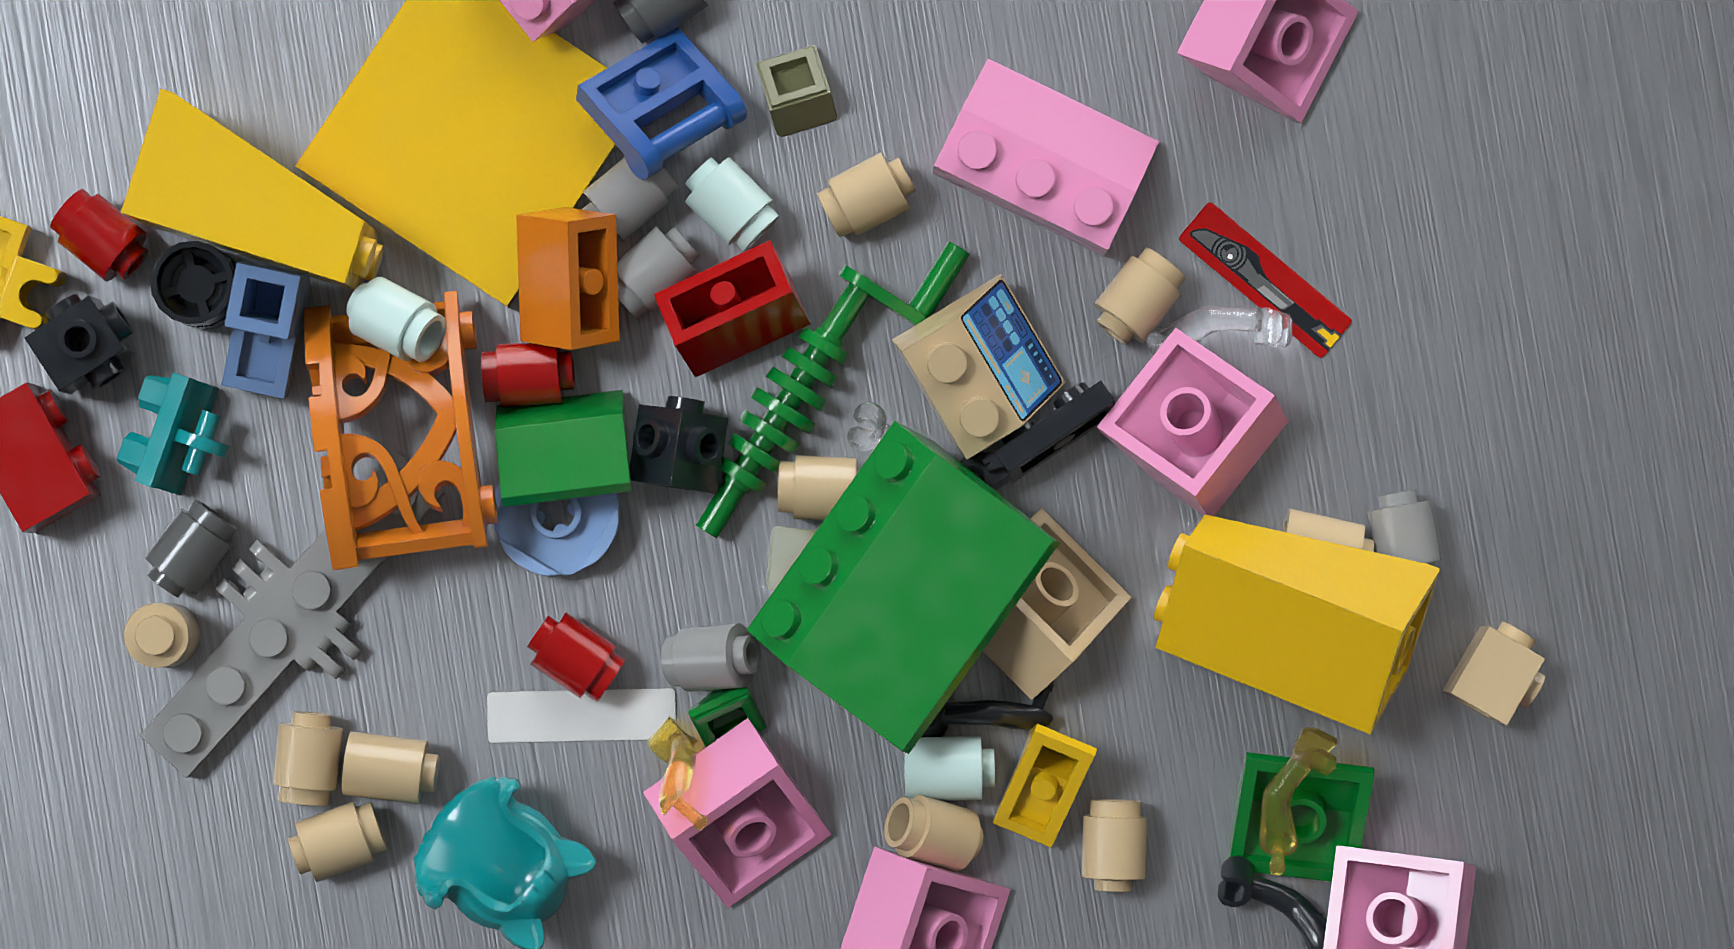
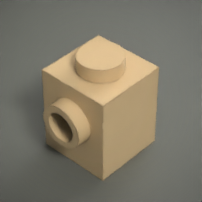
M1502 621L1497 630L1490 626H1480L1442 692L1493 722L1507 725L1518 705L1527 709L1539 693L1544 683L1545 675L1538 671L1545 658L1531 650L1536 641L1534 638Z

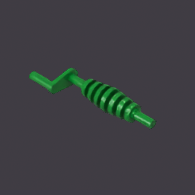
M948 241L909 305L864 275L844 265L838 276L848 284L820 328L816 327L814 331L805 327L797 336L809 344L804 354L802 355L793 348L788 347L781 356L795 366L790 376L775 367H772L765 375L766 378L782 387L776 398L757 386L751 394L750 398L766 407L768 411L761 420L749 411L743 410L739 421L755 431L749 441L733 432L728 444L741 453L735 463L723 456L721 470L725 472L722 476L724 480L718 488L717 494L713 496L697 521L696 526L717 539L745 493L749 494L751 490H754L760 494L768 485L756 477L762 466L775 474L779 472L781 462L770 455L776 444L791 454L801 445L783 434L788 425L791 423L805 433L810 434L815 423L797 411L804 401L822 412L827 400L811 391L817 380L829 388H833L837 376L826 370L825 367L830 359L844 365L848 353L841 349L844 344L841 341L869 297L911 324L917 325L934 313L970 254Z

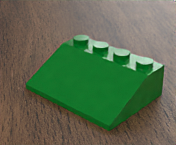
M894 421L746 630L789 668L899 750L909 754L1060 543L936 442Z

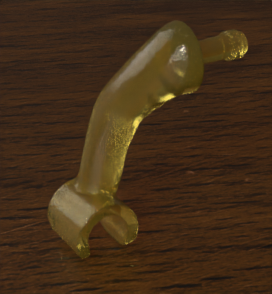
M669 716L647 741L649 748L660 759L669 764L659 794L660 810L665 816L674 807L693 824L694 828L701 831L708 824V817L699 813L681 797L690 787L693 778L696 753L692 747L698 740L694 736L685 733L675 723V720Z
M1307 727L1299 733L1293 746L1291 758L1265 787L1263 792L1260 847L1264 852L1272 855L1269 870L1275 876H1281L1285 872L1284 856L1295 852L1298 847L1290 805L1295 789L1312 769L1323 775H1328L1336 768L1337 759L1329 752L1337 745L1338 739L1318 728Z

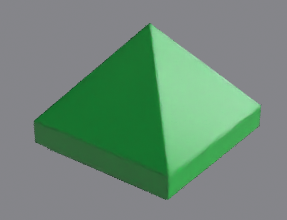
M748 687L713 690L688 711L705 747L715 742L747 718L758 732L767 728Z

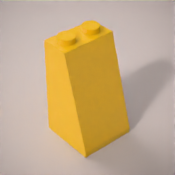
M160 88L121 213L144 225L203 242L290 271L308 274L309 277L353 291L363 284L364 280L371 281L376 278L384 253V245L377 244L379 232L175 93Z
M1205 514L1191 535L1185 533L1179 535L1170 554L1168 569L1175 571L1176 574L1173 585L1168 584L1164 588L1154 612L1153 619L1162 623L1155 648L1371 734L1409 669L1440 568L1426 563Z

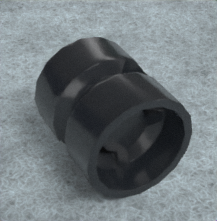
M199 241L179 242L166 249L155 262L150 277L151 294L158 308L172 320L200 330L217 329L225 325L237 262L228 254L212 245Z

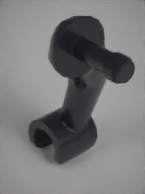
M1054 681L1034 698L1032 705L998 700L946 702L921 737H941L947 731L949 724L992 725L1022 730H1031L1036 724L1048 727L1051 725L1053 717L1043 709L1049 693L1053 690Z
M1233 856L1223 862L1221 878L1224 881L1218 885V898L1223 905L1240 907L1250 901V898L1270 905L1283 913L1302 934L1305 946L1308 949L1324 948L1327 920L1308 899L1292 888L1255 875L1253 865L1244 857Z

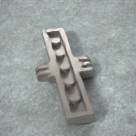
M397 450L391 455L398 471L403 469L409 462ZM380 467L376 475L381 487L388 482L383 468ZM441 489L437 492V502L445 495V492ZM418 490L409 500L415 518L419 523L432 508L426 504ZM398 508L373 525L359 530V533L408 526ZM324 529L295 563L289 567L272 550L257 539L249 550L258 561L267 566L262 573L259 574L240 558L232 569L250 585L244 593L232 581L224 577L215 586L216 590L246 617L139 736L185 778H189L294 661L308 672L318 664L332 677L337 679L345 671V668L327 651L333 645H336L352 660L362 652V649L345 634V631L352 623L339 611L389 556L359 560V567L333 570L326 530Z

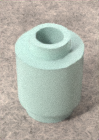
M711 157L685 183L692 191L685 203L727 245L734 242L743 252L756 243L779 218V215L770 207L773 200L730 157L721 164H718Z
M376 277L368 283L358 286L347 304L346 311L349 317L351 333L403 361L415 359L419 362H424L428 360L440 346L446 331V319L437 313V308L432 302L384 277Z

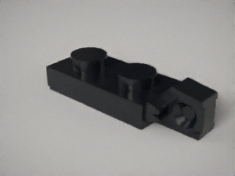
M1102 380L1090 388L1085 382L1079 383L1054 401L1053 404L1057 408L1056 411L1038 423H1035L1030 418L1023 426L1000 439L1004 445L996 451H989L988 453L979 452L967 460L964 457L960 463L996 491L1011 480L1013 483L1095 429L1114 406V398Z

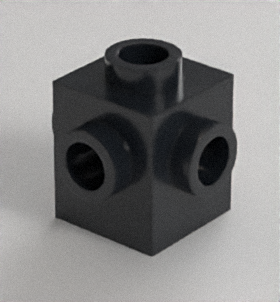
M73 294L61 300L45 312L44 315L49 322L24 337L58 391L67 394H73L88 383L93 390L110 383L126 371L122 361L135 353L126 340L134 331L119 307L113 301L104 306L100 299L90 295L81 300L78 294ZM89 333V345L82 351L81 340Z
M667 395L665 407L639 404L630 459L631 481L717 494L729 418L703 413L705 401Z

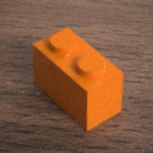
M568 207L516 214L520 341L568 350L620 341L616 214Z

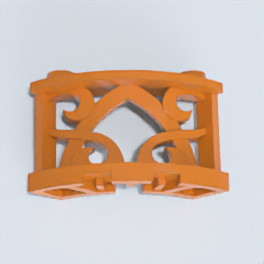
M457 290L444 292V301L433 303L437 308V313L446 319V331L441 347L424 362H419L415 359L403 361L380 348H372L371 346L375 345L351 333L347 314L332 316L330 305L304 308L305 361L307 370L310 373L313 397H308L314 452L327 451L328 456L320 457L323 489L319 491L333 570L359 567V560L467 545H474V549L487 547V524L498 523L493 484L485 486L481 484L473 426L467 350L477 349L474 316L472 310L461 312ZM448 367L450 368L452 396L432 377ZM366 369L375 371L370 387L363 395L350 396L345 393L344 387L349 380L358 378L366 384L368 378ZM389 377L394 378L417 393L437 414L424 442L400 471H398L390 454L379 443L366 436L345 434L344 423L352 422L365 416L379 403L386 391ZM456 432L462 469L451 462L442 460ZM365 457L375 459L383 468L388 482L380 487L379 479L374 470L371 477L367 480H358L353 474L355 464ZM450 485L459 491L463 504V519L424 525L418 524L409 500L418 490L426 504L438 512H443L436 500L439 489ZM398 508L408 526L359 533V530L373 525Z

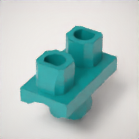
M173 372L171 378L151 375L145 377L138 401L140 408L158 414L151 436L149 438L130 431L123 438L116 458L119 464L137 474L135 482L181 496L188 474L192 473L200 476L207 453L226 458L230 446L212 440L221 417L211 413L219 388Z

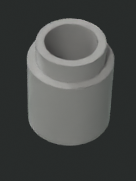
M624 157L583 191L590 203L582 209L616 214V232L624 241L670 203L667 196L677 189L678 186L664 168L646 180L639 179L633 174Z
M655 226L617 261L619 301L637 320L648 310L654 314L659 310L654 294L698 274L691 263L700 255L675 227L664 235Z
M1416 490L1378 496L1380 509L1367 511L1371 536L1374 541V552L1435 566V561H1439L1441 558L1431 501L1418 502Z
M740 623L683 628L676 635L667 637L663 643L661 650L662 671L670 685L680 686L687 692L744 688L751 683L754 674L760 668V645L758 640Z

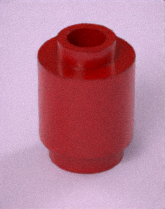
M84 189L78 190L67 199L57 211L50 224V228L59 235L58 243L105 282L112 280L117 275L123 280L129 278L140 267L148 254V250L143 247L147 233L100 194L91 196Z
M520 342L497 344L496 351L482 352L481 377L485 402H500L502 408L563 403L564 390H575V368L572 351L561 352V349L556 347Z
M567 612L559 622L548 615L527 645L529 649L537 654L531 662V666L578 698L585 694L595 702L599 701L626 661L613 652L616 645Z

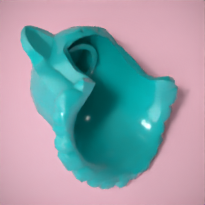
M508 777L480 779L469 785L467 789L457 793L453 800H449L432 821L431 829L425 832L423 843L420 844L418 853L414 857V879L418 894L423 897L426 906L434 910L442 906L444 898H448L469 920L481 926L499 930L512 945L521 949H541L545 939L542 922L551 918L560 909L567 895L570 878L579 877L591 872L597 861L585 845L561 837L553 825L539 811L515 800L513 794L521 787L518 779Z

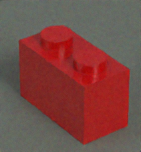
M770 240L654 294L673 343L695 378L811 325L790 274Z
M28 382L0 397V494L21 531L36 533L100 497L101 494L93 481L99 479L101 474L88 450L82 444L74 448L62 426L70 422L57 395L52 389L42 392L39 385Z

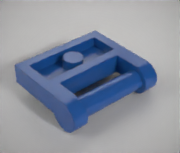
M678 27L579 84L576 101L623 152L629 168L641 180H646L660 172L665 160L718 128L731 129L747 118L746 106L740 95ZM699 94L708 103L704 108L652 139H649L641 130Z

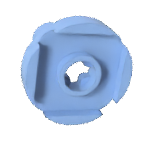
M500 481L495 490L498 523H494V529L499 537L498 539L505 553L515 563L531 572L545 576L576 574L597 563L608 552L616 538L620 525V498L618 493L570 499L567 510L570 514L574 515L572 523L569 526L558 524L553 531H550L543 526L546 515L539 510L541 502L503 507Z

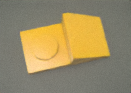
M1036 724L1027 736L1018 765L997 808L993 824L1052 847L1095 757L1097 748Z

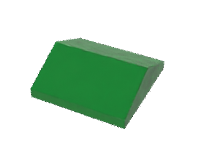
M623 390L564 397L563 403L506 408L497 405L494 431L503 507L632 491Z
M1246 752L1235 795L1228 858L1233 856L1246 858L1253 865L1255 873L1332 882L1336 846L1361 849L1375 775L1374 767Z

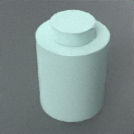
M981 736L921 737L909 754L904 753V788L906 798L913 799L917 795H923L940 801L982 800V787H995L994 749H982Z

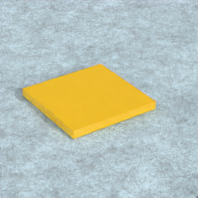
M406 0L295 166L509 308L519 294L516 214L562 207L576 208L584 196L583 191L593 183L617 147L576 101L578 85L607 69V67L554 32L533 42L500 0Z

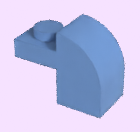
M247 261L236 263L224 325L232 328L221 386L283 399L288 397L300 334L304 333V308H308L310 279L308 274Z

